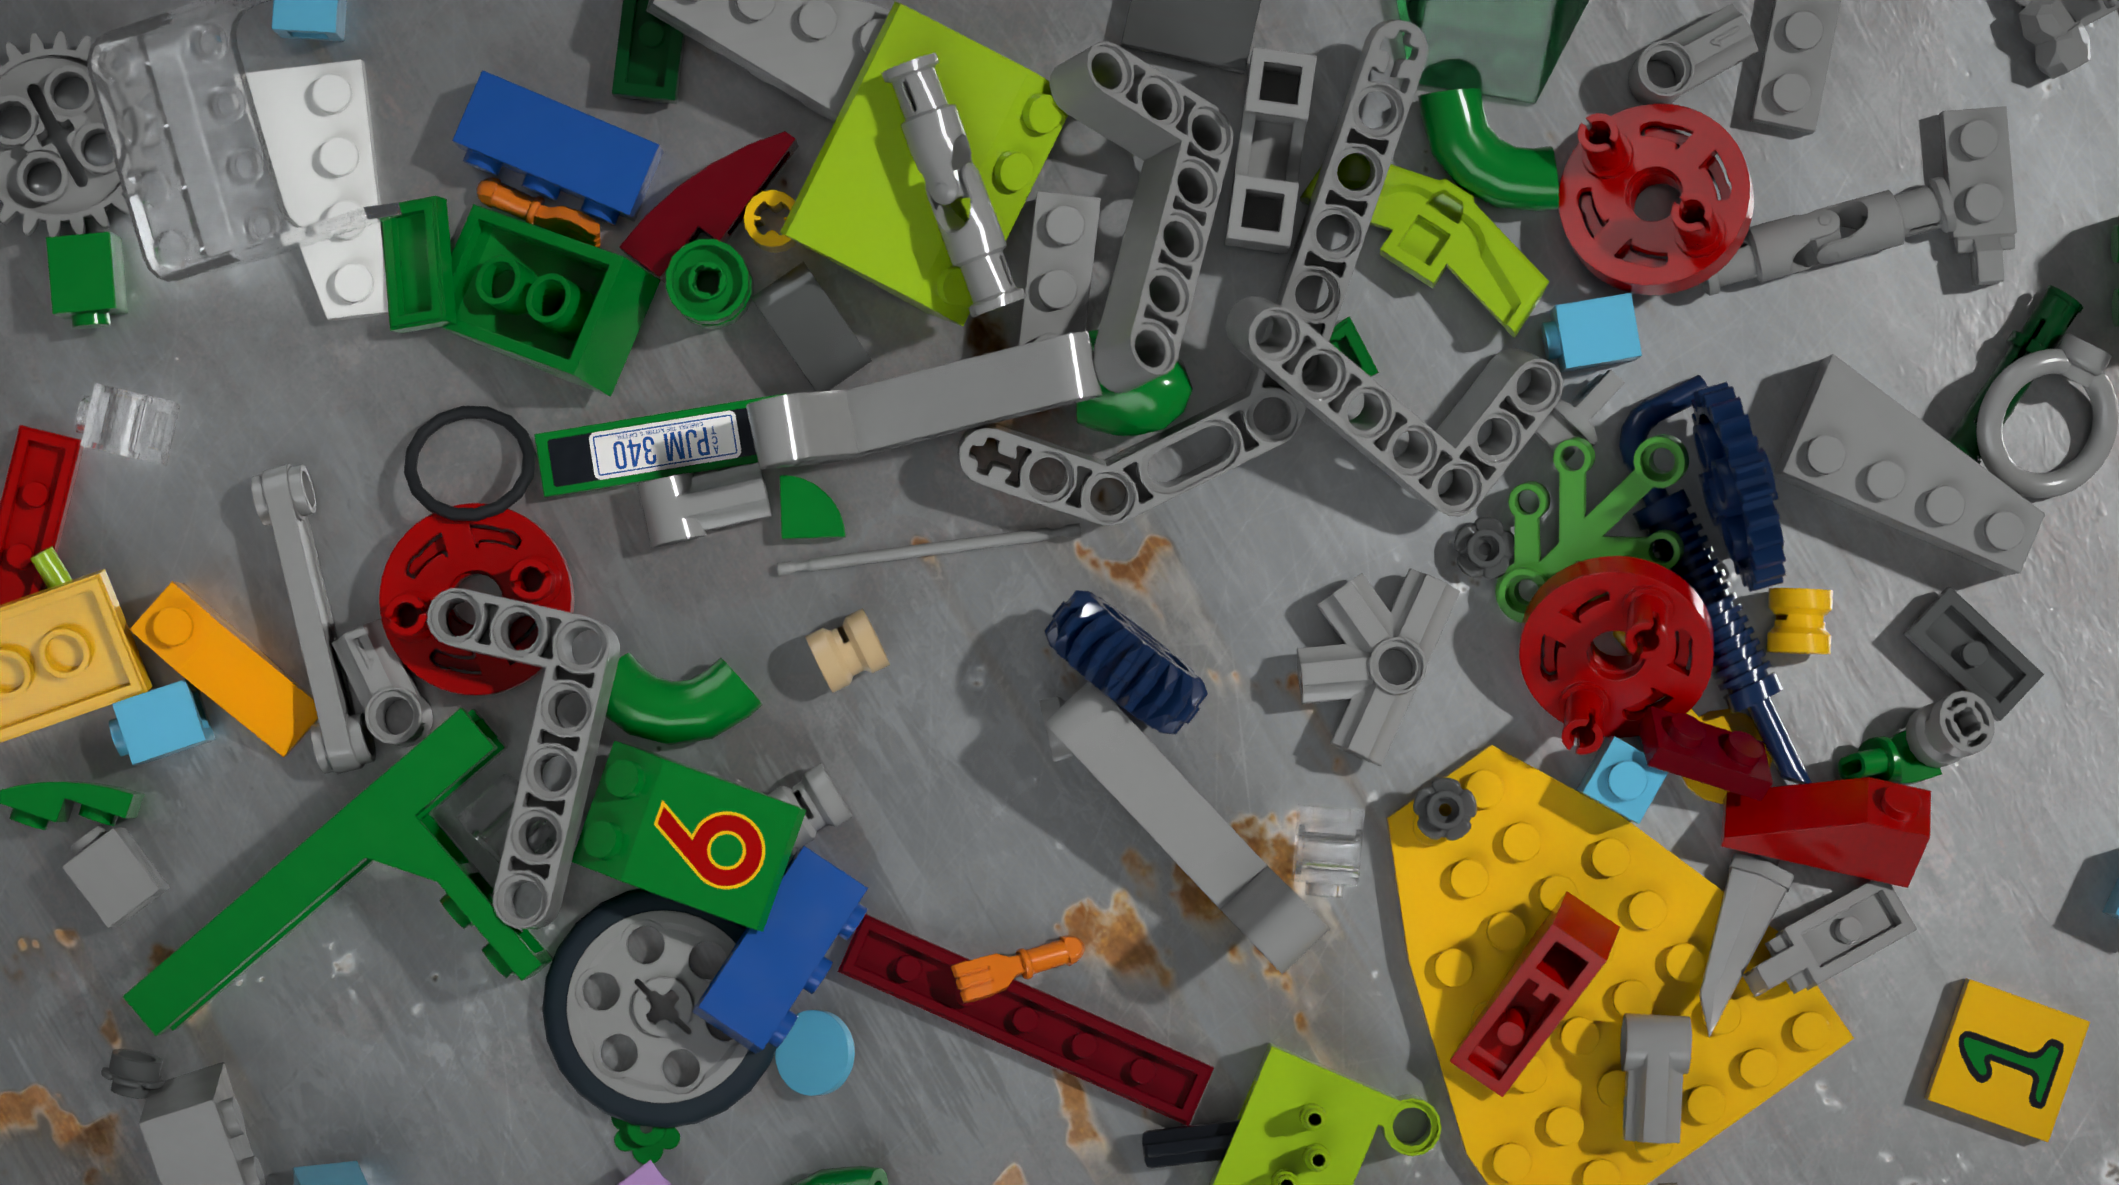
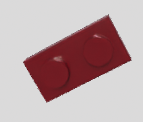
M1652 706L1649 707L1639 723L1647 766L1758 801H1762L1773 784L1764 743L1748 733L1742 731L1731 732L1700 722L1693 716L1685 713L1675 714Z

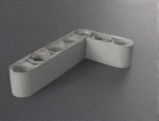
M1109 41L1096 43L1055 67L1050 76V90L1056 104L1066 114L1144 161L1093 349V364L1100 383L1115 393H1126L1167 374L1173 369L1177 361L1233 145V131L1228 118L1218 107L1122 47Z
M1249 296L1237 302L1227 316L1226 332L1228 339L1236 349L1413 497L1448 516H1463L1470 513L1480 504L1557 405L1562 395L1563 380L1561 372L1555 364L1522 349L1508 348L1500 351L1490 360L1438 429L1434 431L1293 311L1264 297ZM1272 316L1273 331L1268 339L1257 344L1255 334L1259 323L1265 317ZM1318 355L1319 367L1315 376L1303 383L1301 375L1305 362L1310 357ZM1530 369L1532 374L1531 382L1524 392L1518 394L1517 381L1523 372ZM1363 393L1364 407L1361 413L1356 418L1349 420L1347 413L1350 402L1357 395ZM1491 419L1493 424L1492 432L1484 443L1478 445V431L1481 425ZM1408 432L1409 443L1406 450L1400 456L1394 458L1393 446L1396 439L1402 433ZM1453 470L1454 476L1450 488L1445 493L1439 495L1438 484L1441 477L1447 471Z
M1083 331L1051 337L847 390L786 394L747 404L746 407L760 469L848 460L1102 396V392L1093 364V351L1089 332Z
M450 588L440 592L432 600L428 609L427 623L431 633L440 642L465 651L545 668L493 892L495 912L505 924L513 928L540 929L548 926L557 917L562 906L620 657V643L616 633L608 625L588 616L463 588ZM469 602L474 607L476 622L473 629L467 634L455 636L450 631L448 625L450 612L456 605ZM532 616L538 625L536 642L528 649L523 651L516 650L510 640V630L519 618ZM594 630L599 635L601 641L600 653L593 662L579 665L572 654L574 639L581 632ZM579 693L586 703L585 717L577 726L565 728L557 716V707L566 695ZM558 755L564 756L571 766V778L563 789L553 792L544 783L543 769L551 758ZM546 818L554 825L557 838L554 847L548 853L538 855L530 848L528 832L536 821ZM530 881L539 888L542 895V904L534 916L526 919L516 912L513 905V896L518 887Z
M1088 681L1044 723L1281 974L1286 972L1330 930L1313 910L1266 865L1126 714L1091 682Z

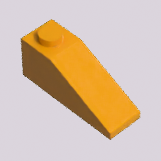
M172 581L129 629L175 671L282 757H286L311 729V726L318 721L313 696L184 583Z

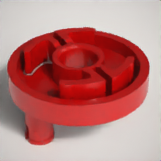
M1674 104L1639 105L1615 113L1612 116L1596 113L1586 117L1591 128L1588 130L1582 123L1579 125L1577 133L1579 143L1564 167L1559 186V214L1562 226L1575 254L1592 274L1612 287L1641 295H1665L1690 289L1708 280L1726 266L1737 253L1748 233L1754 209V192L1750 172L1743 154L1732 136L1719 123L1707 115L1694 109ZM1652 127H1664V128H1669V129H1676V130H1681V131L1690 133V134H1692V135L1689 137V136L1684 135V134H1681V133H1677V132H1673V131H1664V130L1661 129V128H1652ZM1645 128H1649L1645 130V136H1642V130ZM1716 154L1719 156L1725 167L1727 178L1731 183V189L1727 183L1722 167L1720 166L1718 160L1715 158ZM1714 183L1719 190L1721 200H1718ZM1667 184L1673 186L1681 193V196H1679L1681 199L1680 205L1674 202L1671 208V215L1665 219L1646 221L1634 213L1637 197L1649 186ZM1583 192H1592V197L1591 195H1583L1581 199V208L1585 215L1589 228L1592 232L1593 238L1591 237L1585 226L1582 212L1579 209V198ZM1597 212L1603 223L1606 224L1604 227L1600 224L1598 220ZM1642 252L1653 256L1668 257V262L1666 261V259L1645 257L1642 255H1638V253Z
M468 503L455 505L452 507L477 508L486 504ZM510 509L480 521H452L432 513L416 523L399 540L390 554L382 575L379 595L380 615L383 628L393 650L400 660L418 677L437 688L452 693L478 696L493 695L512 690L529 682L545 668L476 653L474 659H459L437 652L434 660L443 667L481 672L482 674H466L451 669H442L435 665L431 659L435 649L457 656H473L474 652L461 650L440 642L431 633L427 623L428 609L432 600L440 592L450 588H458L464 580L471 576L485 575L498 584L503 598L574 613L573 581L561 550L539 525ZM471 525H487L499 529H507L515 532L517 535L511 532H500L488 528H471ZM442 534L443 537L433 542L419 557L412 561L409 573L416 575V578L409 577L407 575V566L410 560L432 539ZM484 541L503 542V543H507V544L513 545V546L518 547V548H517V550H516V549L511 548V547H508V546H506V545H502V544H498V543H491V542H484ZM456 607L451 610L448 617V625L450 631L455 636H463L473 629L474 625L464 621L458 614ZM532 616L519 618L513 624L510 630L512 644L522 638L535 624L536 621ZM538 625L523 641L514 646L516 650L523 651L530 648L536 642Z
M1602 556L1577 562L1548 579L1532 597L1525 611L1519 647L1520 667L1523 678L1540 706L1558 721L1564 723L1562 742L1568 750L1574 745V737L1577 738L1576 754L1584 755L1595 752L1601 747L1604 737L1615 736L1617 738L1640 736L1639 723L1650 706L1675 714H1686L1701 698L1711 677L1714 657V634L1708 610L1700 596L1684 579L1654 562L1629 556ZM1607 592L1609 593L1608 595H1605V596H1602V597H1600V598H1597L1596 600H1594V601H1592V602H1590V603L1587 602L1588 600H1590V599H1592V598H1594V597H1596V596H1598V595H1601V594H1604V593H1607ZM1608 631L1626 632L1625 644L1630 654L1624 656L1608 655L1600 651L1593 640L1600 634ZM1676 631L1679 632V635H1678V639H1677V640H1676ZM1543 635H1545V638H1544V651H1543V665H1544V668L1546 669L1547 672H1553V671H1556V669H1557V674H1554V675H1548V674L1543 670V668H1542V666H1541V660H1542L1541 643H1542ZM1690 638H1692V659L1689 670H1687L1686 667L1689 659ZM1556 641L1559 642L1558 649H1556ZM1665 695H1668V697H1666V698H1664V699H1662V700L1656 702L1657 700L1661 699V698L1664 697Z

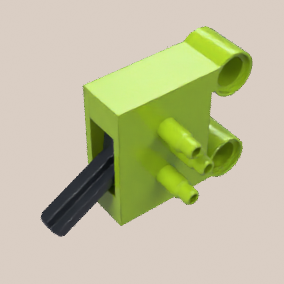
M1269 1043L1236 1120L1148 1130L1143 1133L1142 1147L1145 1164L1151 1169L1219 1161L1209 1185H1353L1378 1125H1380L1381 1133L1388 1144L1399 1153L1408 1156L1422 1155L1431 1150L1440 1138L1442 1127L1440 1116L1434 1107L1420 1096L1412 1094L1393 1096ZM1406 1108L1421 1109L1425 1113L1428 1122L1424 1135L1412 1142L1399 1140L1393 1130L1395 1117Z

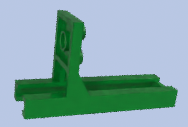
M460 708L122 997L155 1036L163 1034L169 1028L172 1031L179 1029L375 861L438 882L447 893L440 899L445 910L463 929L469 925L471 927L475 926L489 942L481 949L502 976L508 978L510 975L514 976L516 974L521 981L535 976L553 960V957L529 929L513 928L505 924L497 916L493 906L494 888L431 815L434 810L508 747L476 709H471L467 713L464 708Z

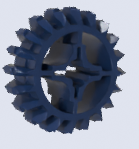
M1076 590L1067 602L1063 601L1053 613L1052 617L1054 619L1044 630L1049 646L1056 650L1059 656L1065 659L1072 668L1077 670L1103 694L1115 701L1120 707L1126 709L1138 720H1142L1150 728H1154L1164 734H1177L1185 723L1189 724L1200 710L1198 706L1208 695L1202 679L1195 674L1194 670L1182 662V659L1173 654L1149 632L1121 613L1116 607L1108 604L1101 597H1097L1092 592Z

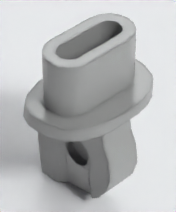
M1608 370L1604 375L1599 374L1581 390L1571 403L1559 399L1557 405L1539 426L1535 434L1553 451L1561 442L1572 437L1583 438L1594 446L1598 440L1594 426L1589 420L1625 382L1612 370ZM1568 446L1564 452V460L1567 462L1579 448Z

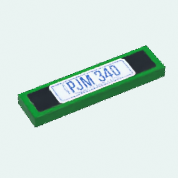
M786 393L534 434L544 497L551 498L643 483L684 473L699 474L758 463L746 405L755 401L786 395Z

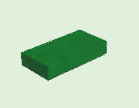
M431 196L380 206L390 331L402 334L457 324L447 199Z

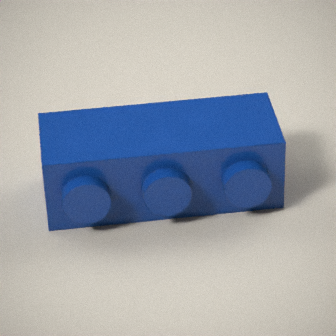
M483 70L452 140L460 149L466 151L463 162L495 176L499 175L502 166L525 176L522 187L554 201H557L561 191L584 200L580 209L581 212L614 226L619 216L635 222L664 154L661 146L655 142Z
M805 846L801 847L796 851L785 869L764 931L761 932L746 927L692 1012L755 1054L764 1050L767 1043L778 1048L798 1018V1015L790 1011V1008L802 989L813 994L830 970L833 962L825 957L828 949L837 936L847 941L865 916L868 909L859 902L868 888Z

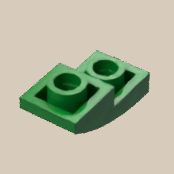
M78 781L39 782L1 789L0 804L13 808L9 819L41 830L47 829L49 821L56 823L68 822L75 802L81 804L78 815L102 824L115 826L118 816L125 819L137 818L145 794L100 783Z

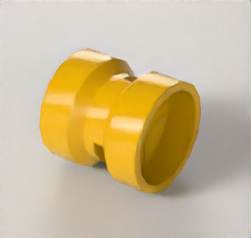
M1769 588L1768 608L1776 614V620H1774V627L1767 632L1766 652L1831 655V634L1825 629V622L1823 621L1824 616L1832 611L1833 591L1805 588Z

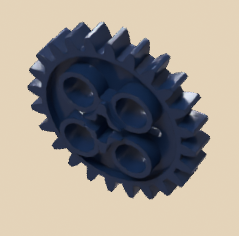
M1727 382L1698 389L1693 392L1694 399L1691 400L1694 413L1691 415L1695 425L1693 426V437L1698 459L1703 468V473L1698 474L1710 519L1714 526H1718L1719 534L1723 536L1726 545L1727 555L1732 559L1736 574H1740L1743 586H1747L1749 592L1781 584L1784 582L1782 576H1786L1783 565L1786 562V557L1782 549L1784 547V538L1779 521L1780 516L1773 504V501L1778 500V494L1768 456L1763 447H1759L1757 436H1753L1749 415L1744 414L1740 397L1736 398L1733 386L1729 387Z

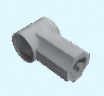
M1730 4L1672 37L1652 43L1639 55L1629 71L1628 84L1632 95L1638 102L1644 105L1672 104L1682 94L1757 54L1759 49L1754 39V32L1744 15L1733 4ZM1658 60L1669 64L1676 76L1675 86L1660 88L1653 84L1647 74V63Z
M759 463L718 470V472L694 477V473H684L637 485L651 548L706 536V531L772 517L767 488Z
M378 619L363 624L332 642L365 711V721L371 734L383 743L400 747L417 745L424 740L432 728L433 714L431 706L420 695L407 666L393 650L383 628L382 620ZM403 699L408 701L412 707L414 714L413 722L405 732L394 735L386 726L385 715L390 705L395 701Z
M1624 1014L1620 1041L1621 1069L1626 1071L1625 1096L1623 1100L1624 1140L1662 1144L1680 1143L1683 1074L1687 1075L1689 1072L1692 1050V1025L1689 1016Z

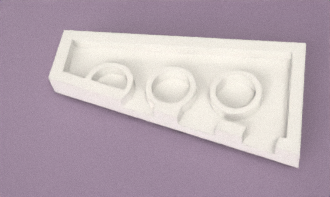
M359 59L235 74L326 318L330 321L389 314L380 209L381 201L365 63Z

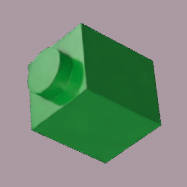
M112 232L46 237L52 314L63 319H71L72 328L74 329L110 326V315L128 314L121 237Z

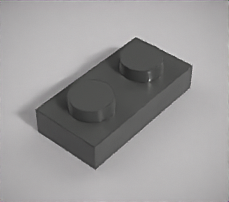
M1952 587L1945 588L1903 633L1963 691L1972 692L1982 698L1990 708L1995 721H2001L2044 675Z

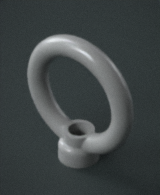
M2066 332L2058 349H2045L2027 354L2006 367L1996 377L1986 392L1977 419V444L1981 459L1987 470L2018 494L2029 498L2057 497L2069 493L2087 482L2107 459L2113 447L2118 429L2119 411L2117 397L2110 380L2104 373L2112 355ZM2050 374H2060L2081 384L2087 392L2093 410L2091 432L2081 452L2064 467L2047 473L2029 472L2015 464L2006 451L2002 433L2004 416L2013 397L2022 387L2036 378Z

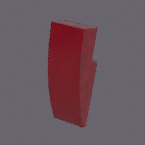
M784 131L748 144L711 163L679 185L654 207L623 241L619 248L627 256L665 283L666 270L672 256L684 245L696 241L702 233L711 239H717L724 243L728 242L744 220L746 206L752 197L762 191H766L798 148L796 139Z

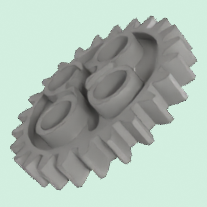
M63 31L57 32L53 48L45 49L37 34L33 33L30 35V52L23 55L10 41L7 42L5 47L9 62L3 66L0 65V113L12 106L23 107L30 112L31 126L27 133L19 138L9 139L0 135V201L3 203L0 211V223L7 225L18 214L24 216L23 233L27 236H31L40 221L46 222L50 237L60 236L63 223H70L76 235L85 234V219L91 217L103 229H109L107 209L114 206L120 212L129 215L132 211L123 195L128 190L142 195L148 193L146 186L137 178L139 170L154 172L159 169L158 163L144 155L145 149L163 145L161 136L146 132L145 126L161 119L159 110L140 109L139 104L152 94L149 85L130 89L128 84L137 71L136 67L131 63L114 71L112 66L116 57L115 49L110 46L98 58L92 56V40L86 35L80 41L76 50H70ZM69 77L82 79L88 84L89 88L85 103L79 108L72 110L63 109L56 105L54 101V90L57 84ZM36 85L39 87L53 116L62 128L74 127L75 131L67 135V142L88 179L85 187L76 185L60 152L53 144L42 147L41 141L45 140L49 133L27 91L30 86ZM103 133L115 137L119 143V153L113 162L105 166H94L85 160L84 146L92 136ZM40 163H52L60 168L62 174L58 189L46 196L30 192L27 186V175L30 170Z

